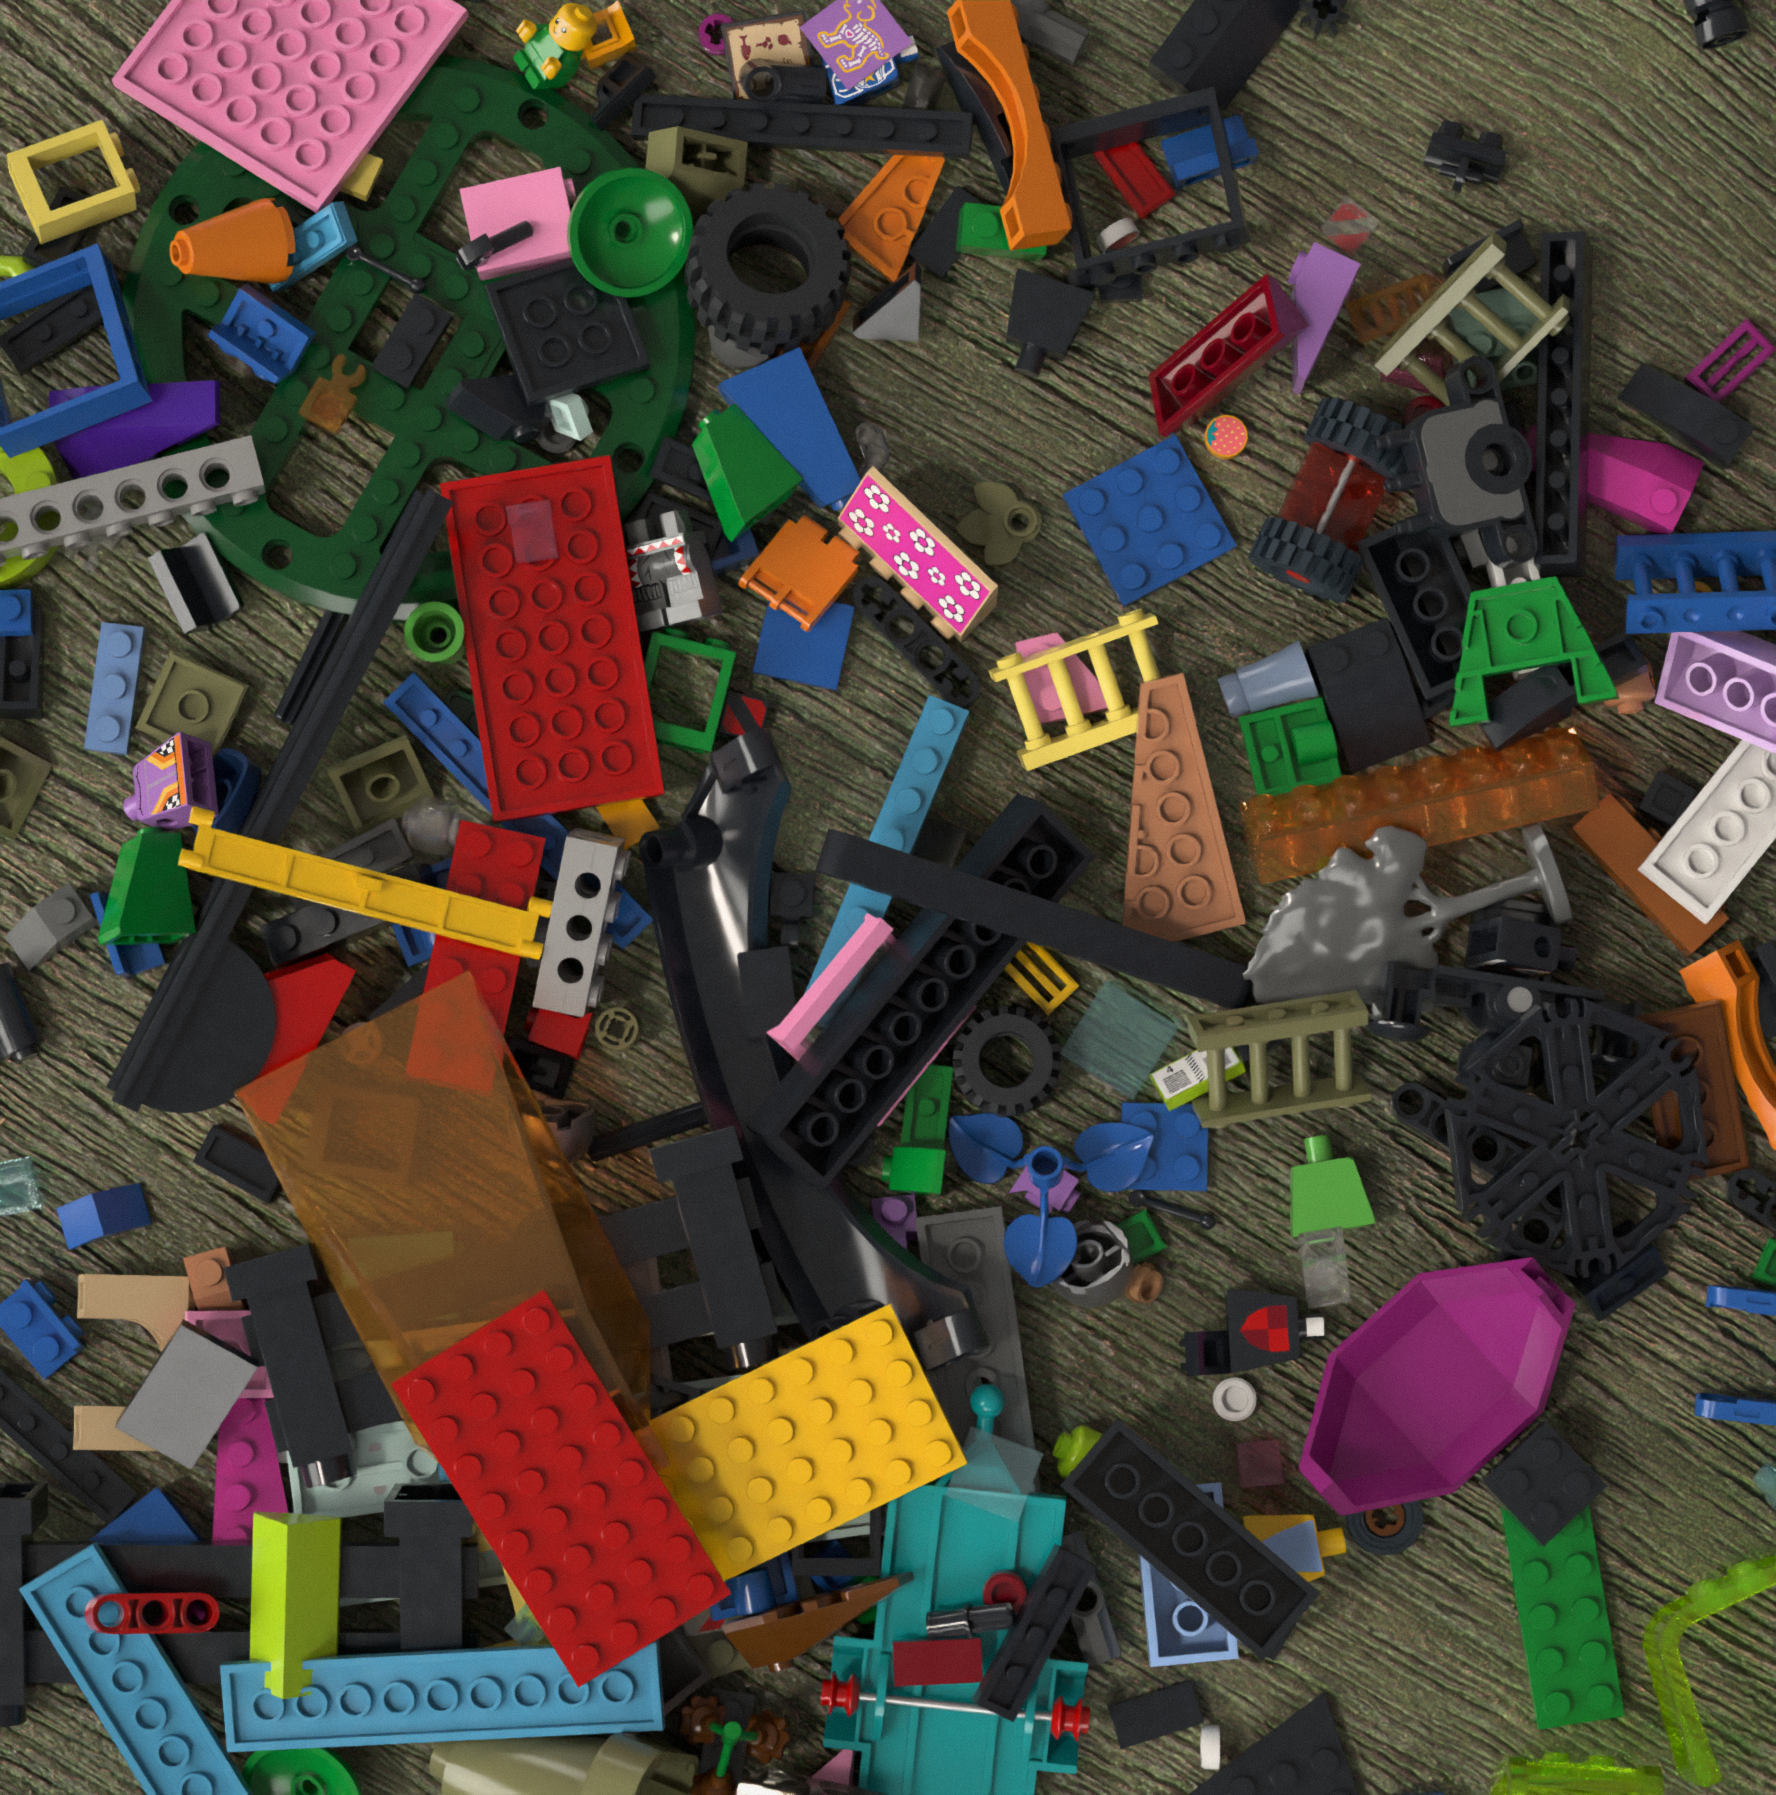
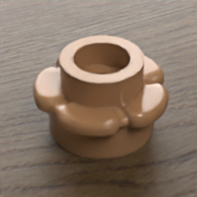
M1151 1263L1136 1264L1133 1267L1132 1278L1124 1292L1125 1297L1131 1299L1133 1303L1142 1302L1148 1304L1153 1302L1162 1289L1163 1279L1161 1274L1155 1271V1267Z

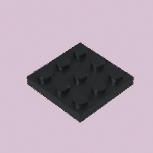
M572 258L485 285V295L528 407L649 369L650 361L626 298L608 294L590 284L580 274Z

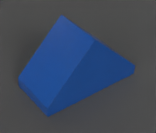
M141 1183L91 1193L56 1208L69 1250L152 1225Z

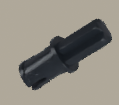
M1008 1602L976 1607L972 1603H966L963 1608L935 1612L928 1611L926 1614V1628L931 1640L959 1635H967L971 1639L975 1638L977 1633L1011 1629L1016 1623L1014 1607Z

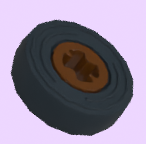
M1420 1500L1391 1506L1395 1510L1391 1512V1515H1396V1521L1393 1525L1385 1524L1382 1529L1374 1524L1378 1519L1372 1518L1373 1510L1345 1515L1347 1530L1353 1541L1366 1552L1381 1556L1398 1554L1409 1548L1420 1535L1424 1520Z

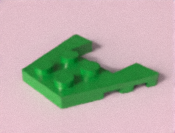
M1554 576L1471 592L1462 641L1463 651L1460 669L1456 676L1454 688L1456 692L1453 710L1450 711L1449 717L1450 727L1458 728L1491 722L1485 677L1571 661L1579 705L1619 699V693L1559 578Z

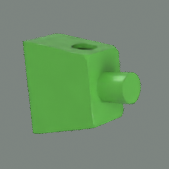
M1330 1135L1304 1139L1308 1164L1290 1168L1291 1239L1375 1224V1218L1353 1157L1334 1159Z

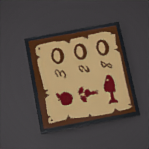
M805 9L721 24L734 100H751L741 88L738 77L741 67L751 59L760 58L770 63L814 65L810 41L799 28L807 22ZM767 72L755 74L751 79L750 88L756 91L766 88L770 82V74Z

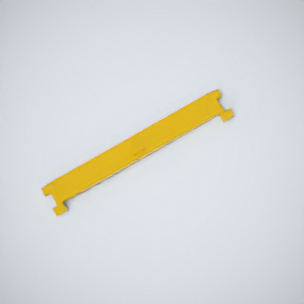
M193 806L191 809L188 823L199 825L193 851L182 848L178 860L179 866L536 960H539L541 957L543 943L535 942L533 939L539 916L550 917L553 901L531 896L527 911L214 829L211 828L214 820V811Z

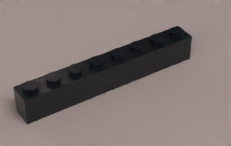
M1585 231L1542 233L1540 297L1550 306L1563 294L1570 299L1569 312L1567 313L1570 319L1555 336H1551L1548 333L1539 342L1535 531L1538 539V548L1534 555V565L1542 578L1554 576L1585 577L1593 247Z

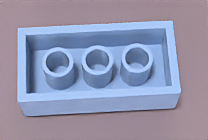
M1221 1482L1195 1484L1224 1509ZM1138 1554L1149 1666L1156 1667L1239 1659L1237 1639Z

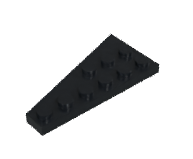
M1324 1692L1313 1698L1299 1711L1288 1717L1275 1729L1252 1744L1187 1795H1358Z

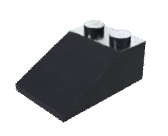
M1387 617L1306 649L1304 655L1319 696L1323 698L1325 711L1351 774L1431 744L1403 655Z

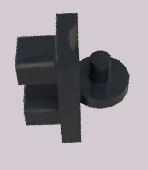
M1444 120L1438 132L1432 133L1423 165L1439 169V175L1454 178L1452 191L1461 192L1464 181L1479 186L1481 181L1497 185L1507 152L1502 150V135L1489 131L1481 132L1478 143L1462 140L1464 127L1461 124Z

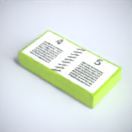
M1228 1047L1224 1050L1225 1080L1227 1082L1243 1074L1246 1070L1233 1047ZM1195 1050L1149 1074L1154 1087L1169 1112L1209 1091L1206 1051L1198 1052V1050Z

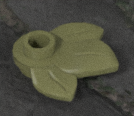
M997 482L977 483L974 485V495L980 508L968 514L957 525L956 531L968 543L985 546L984 560L986 565H1005L1017 557L1023 543L1032 541L1039 534L1042 524L1040 512L1033 504L1027 501H1018L1012 489L1007 485ZM1017 516H1024L1029 524L1025 529L1017 530L1013 527L1012 520Z

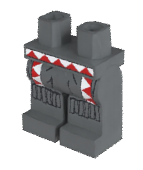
M676 510L659 515L664 535L663 538L659 539L656 538L652 519L637 520L625 524L628 545L625 548L639 633L655 632L664 628H671L723 614L709 555L704 546L707 543L704 531H693L687 510Z

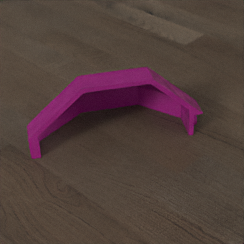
M1534 1257L1419 1273L1328 1355L1299 1471L1340 1516L1454 1493L1544 1412L1576 1303L1550 1279Z

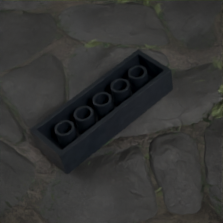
M1118 1418L1114 1420L1059 1485L1262 1661L1320 1594L1317 1589Z

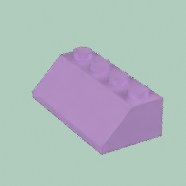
M1743 631L1671 633L1654 703L1776 753V645Z

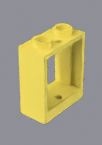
M103 119L7 154L9 174L40 244L137 210L135 193L140 192L137 177L132 168L125 170L120 157L124 156L120 139L116 132L109 134ZM100 147L117 187L50 211L33 170Z

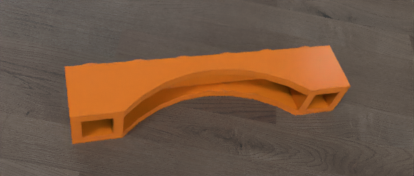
M956 0L947 11L957 52L973 64L990 84L1003 106L1010 126L1014 149L1013 174L1008 194L1000 209L1010 251L1058 244L1072 229V212L1069 204L1064 202L1061 191V171L1058 164L1053 161L1050 150L1051 134L1048 125L1043 123L1039 109L1040 93L1037 85L1032 83L1028 68V48L1021 42L1018 31L1019 15L1017 8L1014 4H1011L1010 0Z
M1737 940L1681 969L1679 972L1685 981L1688 993L1694 998L1696 1004L1717 999L1721 1002L1733 1073L1747 1097L1750 1108L1756 1113L1762 1124L1769 1144L1776 1151V1067L1766 1047L1760 1025L1758 1007L1760 977L1740 940Z

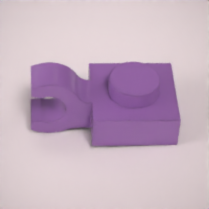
M915 1194L872 1198L873 1218L895 1241L907 1250L906 1241L918 1240L915 1218H917Z

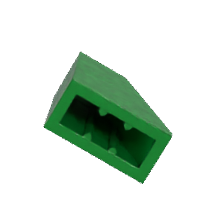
M735 403L722 413L718 409L710 412L698 424L702 431L692 443L724 533L731 542L787 501L803 480Z
M148 827L138 830L135 838L122 844L98 935L99 945L175 944L196 933L186 867L178 865L179 856L183 848L180 833H163L162 827Z

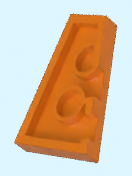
M893 155L838 218L845 229L843 239L850 242L851 250L891 283L901 273L944 168L945 159L943 157Z

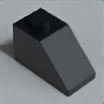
M516 374L462 380L444 400L449 410L496 441L513 439L517 443L531 441L539 436L540 430L552 418L547 402L531 407L527 406Z

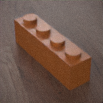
M1608 793L1567 833L1685 957H1688L1729 919L1723 912L1727 907L1723 903L1710 921L1704 924L1637 870L1661 841L1662 837L1651 827L1645 830L1634 819L1637 812L1626 799L1620 795L1615 799Z

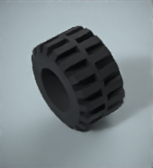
M998 1006L997 1009H987L981 1012L979 1016L974 1019L972 1018L966 1024V1027L960 1032L956 1040L952 1064L959 1090L962 1091L965 1099L970 1104H974L980 1111L986 1114H995L996 1117L1013 1115L1016 1117L1036 1109L1053 1092L1060 1074L1061 1050L1059 1042L1055 1039V1033L1050 1026H1047L1042 1021L1041 1017L1027 1012L1024 1008L1017 1007L1016 1009L1008 1008V1006ZM1010 1036L1024 1042L1031 1052L1033 1060L1032 1070L1029 1076L1019 1085L1013 1087L997 1086L990 1082L982 1071L981 1056L983 1050L992 1040L999 1037Z

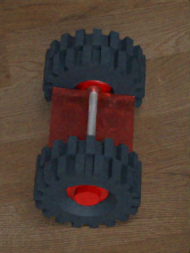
M1329 397L1322 398L1304 436V441H1307L1309 445L1306 455L1276 518L1272 516L1266 517L1248 556V559L1252 561L1251 563L1261 567L1260 570L1273 575V578L1284 581L1296 589L1299 588L1309 595H1317L1323 600L1329 601L1330 599L1335 603H1345L1364 563L1363 559L1356 554L1358 550L1356 543L1363 540L1385 493L1384 481L1407 471L1402 447L1391 450H1376L1373 440L1375 437L1382 436L1387 432L1401 430L1402 426L1387 420L1388 417L1380 413L1375 414L1371 412L1369 408L1356 406L1353 402L1347 400L1343 402L1335 397L1332 399Z

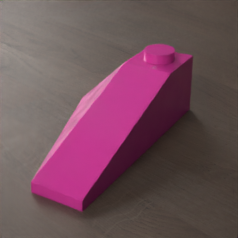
M1532 425L1527 434V440L1532 451L1533 466L1530 473L1536 475L1537 426ZM1589 433L1587 501L1654 534H1671L1692 494L1704 462L1668 444Z

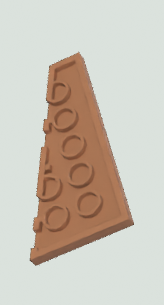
M1180 672L1141 682L1122 925L1177 942L1246 924L1184 673Z

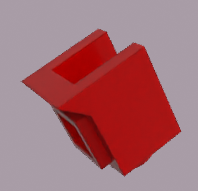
M531 1007L523 1030L530 1032L527 1040L531 1044L579 1061L595 1014L591 1012L584 1017L578 1018V1016Z

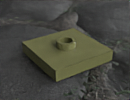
M170 650L135 728L164 742L178 732L186 733L210 742L213 757L218 751L222 750L250 686Z

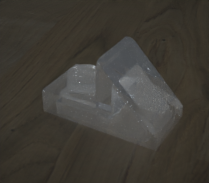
M1342 1227L1299 1233L1296 1247L1302 1266L1308 1309L1351 1302Z

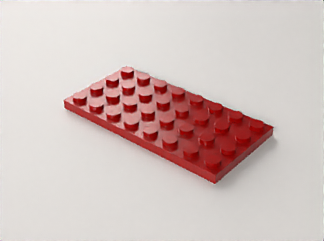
M610 455L440 483L441 495L453 502L445 520L460 615L464 624L465 647L493 822L496 824L665 796Z
M545 1289L540 1290L391 1382V1386L578 1688L731 1594L728 1585Z

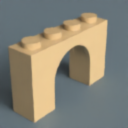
M78 1275L77 1319L132 1321L141 1325L152 1334L161 1352L181 1321L185 1320V1311L195 1310L196 1303L191 1286H189L188 1276ZM74 1406L73 1450L157 1451L115 1428L116 1421L126 1406Z

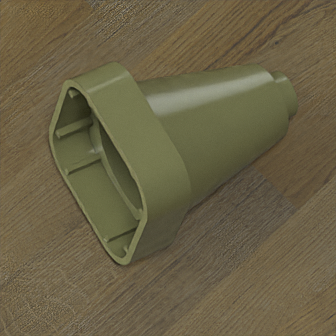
M615 1733L608 1739L585 1735L437 1742L429 1766L430 1774L442 1780V1795H691L689 1790L693 1785L692 1779L694 1775L699 1774L700 1768L698 1757L649 1736Z

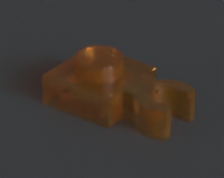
M339 354L333 361L332 373L334 376L329 382L319 376L298 412L300 417L335 436H338L358 401L357 396L349 392L350 388L359 385L366 376V368L361 364L353 375H343L342 367L347 360L343 354Z

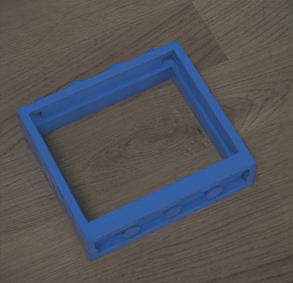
M98 243L0 282V321L92 284L120 380L14 423L0 377V446L9 458L153 402L113 264Z

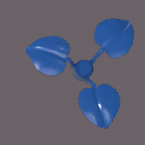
M980 1113L968 1116H952L949 1120V1141L953 1156L959 1168L970 1179L982 1184H995L1004 1177L1007 1166L1014 1170L1028 1166L1030 1181L1034 1186L1040 1188V1217L1032 1214L1019 1216L1007 1227L1003 1240L1004 1252L1010 1265L1031 1287L1035 1288L1043 1287L1058 1279L1071 1264L1077 1249L1076 1231L1071 1221L1064 1217L1048 1218L1049 1189L1056 1187L1061 1182L1063 1169L1068 1168L1076 1172L1087 1170L1088 1180L1095 1188L1107 1192H1119L1129 1188L1138 1180L1143 1172L1153 1143V1134L1141 1127L1125 1123H1102L1086 1129L1076 1139L1074 1149L1076 1156L1082 1163L1070 1161L1066 1156L1061 1157L1056 1149L1049 1146L1038 1147L1030 1155L1026 1154L1023 1159L1014 1161L1022 1151L1023 1137L1018 1125L1010 1118L996 1117L995 1114Z

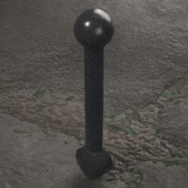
M353 244L345 250V255L349 260H360L409 286L414 294H422L426 289V283L422 278L413 279L363 253L360 245Z
M1134 1190L1129 1195V1203L1133 1207L1139 1208L1144 1205L1199 1223L1200 1227L1204 1230H1210L1216 1224L1215 1217L1210 1213L1200 1215L1145 1197V1194L1140 1190Z

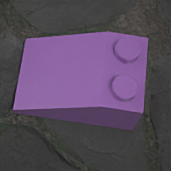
M1316 242L1313 243L1309 253L1300 251L1287 282L1294 285L1290 300L1310 325L1291 341L1292 392L1299 395L1351 290L1361 263Z

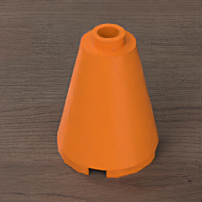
M261 198L180 230L176 233L174 240L170 244L171 260L184 274L269 284L287 281L294 267L287 266L288 254L295 253L294 232L288 213L284 207H275L273 203L276 199Z

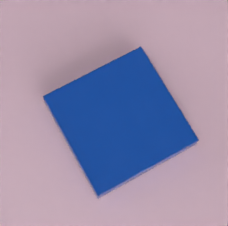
M768 601L753 674L837 692L855 606L834 602L812 630L807 633L800 628L802 623L781 609L775 611L769 607L770 601Z

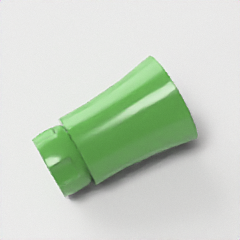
M428 602L418 606L411 612L405 623L404 637L408 648L415 656L425 661L447 665L455 663L466 653L464 624L462 618L453 607L442 602ZM446 632V640L441 644H435L438 635Z

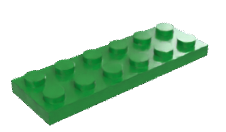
M1589 1504L1545 1546H1538L1499 1505L1536 1728L1541 1730L1625 1716Z

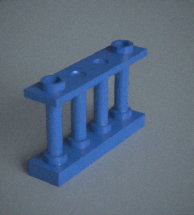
M1776 531L1616 536L1615 579L1633 580L1636 595H1627L1626 634L1776 629ZM1737 576H1762L1765 591H1740ZM1719 577L1722 592L1697 593L1694 578ZM1676 578L1679 593L1653 594L1651 579Z

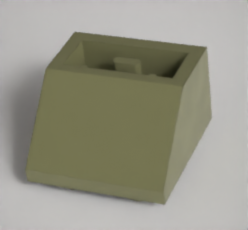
M680 126L652 131L648 135L646 169L662 175L678 188L688 204L693 228H695L700 216L706 215L707 208L716 199H722L725 202L728 191L738 187L742 189L744 186L748 142Z

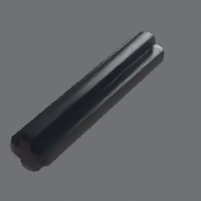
M329 610L324 611L274 713V718L288 726L294 725L345 626L348 615Z
M700 1101L595 1136L587 1152L589 1158L596 1162L709 1123Z

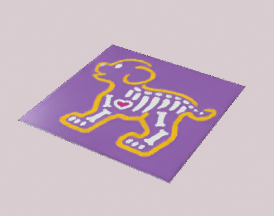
M836 0L799 27L847 90H850L913 43L880 0Z

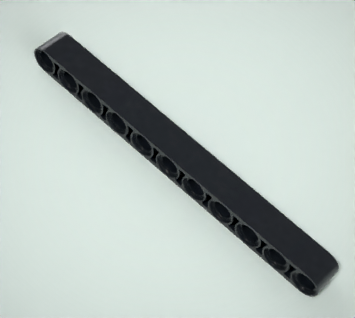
M828 829L815 869L816 872L1226 1008L1239 1009L1247 1006L1253 987L1251 980H1244L1243 973L1248 969L1247 966L834 829Z

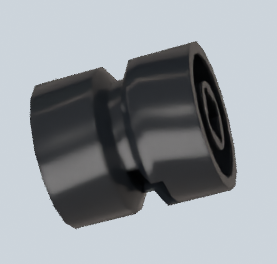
M1683 0L1687 15L1696 19L1691 28L1698 49L1709 50L1718 48L1750 34L1751 28L1745 9L1736 6L1738 0Z

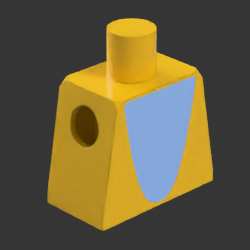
M1312 1514L1240 1516L1242 1526L1307 1582L1325 1576L1322 1557L1346 1553L1342 1527L1317 1531L1315 1518Z

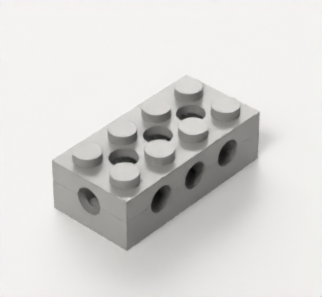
M574 828L566 836L532 1007L584 1017L591 1007L596 1008L597 1003L601 1001L605 977L598 975L600 965L604 966L606 960H609L614 935L607 934L608 923H613L614 919L618 917L622 893L615 891L617 880L622 881L623 876H626L631 851L624 849L626 838L580 828ZM586 872L595 874L601 882V888L589 887L584 881L583 874ZM583 915L587 917L592 924V930L581 929L576 924L575 916ZM567 958L579 960L583 965L584 972L571 970L567 964Z

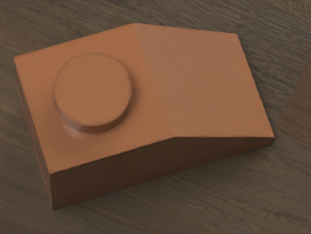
M225 1246L183 1258L198 1311L248 1310L245 1299L232 1302L224 1273V1267L236 1264L232 1248Z

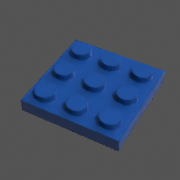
M1176 434L1064 493L1062 496L1123 609L1231 552L1237 547Z

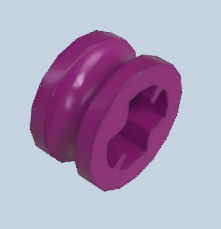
M724 14L709 15L699 26L701 46L707 53L714 56L726 55L724 41L720 39L721 44H713L711 35L707 32L710 28L715 31L716 25L721 26V24L733 22Z

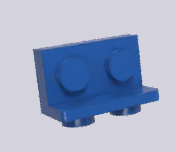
M25 1279L19 1284L20 1288L0 1304V1327L42 1378L47 1380L87 1347L80 1338L85 1332L70 1314L63 1318L53 1304L57 1301V1298L44 1282L39 1281L35 1284L32 1280Z

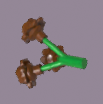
M693 1695L690 1698V1704L683 1705L680 1708L681 1722L678 1732L686 1735V1741L690 1745H695L699 1742L710 1745L714 1742L715 1735H721L722 1742L724 1743L718 1767L709 1769L705 1774L693 1776V1785L689 1790L691 1795L742 1794V1787L734 1782L732 1775L727 1771L732 1748L738 1741L749 1742L746 1746V1753L756 1756L761 1763L768 1764L771 1762L772 1757L774 1759H781L784 1756V1747L791 1740L790 1733L786 1731L787 1720L776 1717L769 1709L763 1710L761 1715L752 1714L749 1718V1726L745 1731H741V1726L733 1721L728 1722L724 1727L723 1720L726 1708L718 1704V1698L714 1695L704 1698Z

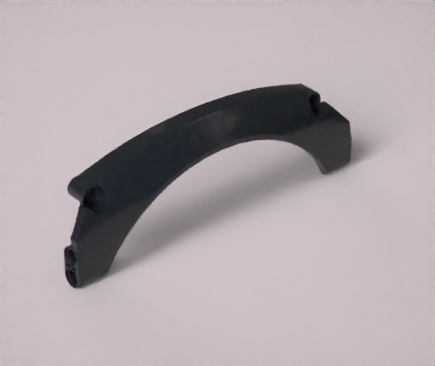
M770 728L757 729L735 738L709 756L711 764L707 765L691 800L681 815L682 821L670 828L645 832L639 842V852L644 866L656 940L674 1016L711 1132L736 1126L744 1160L733 1162V1169L736 1179L749 1176L763 1226L752 1231L767 1262H773L778 1283L810 1341L812 1342L892 1303L925 1372L936 1370L989 1347L969 1286L945 1277L918 1260L895 1241L869 1214L849 1188L840 1172L837 1173L825 1189H822L802 1179L745 1126L791 1070L786 1050L772 1037L749 1038L747 1036L737 959L739 952L769 948L768 905L772 860L781 816L791 791L790 782Z

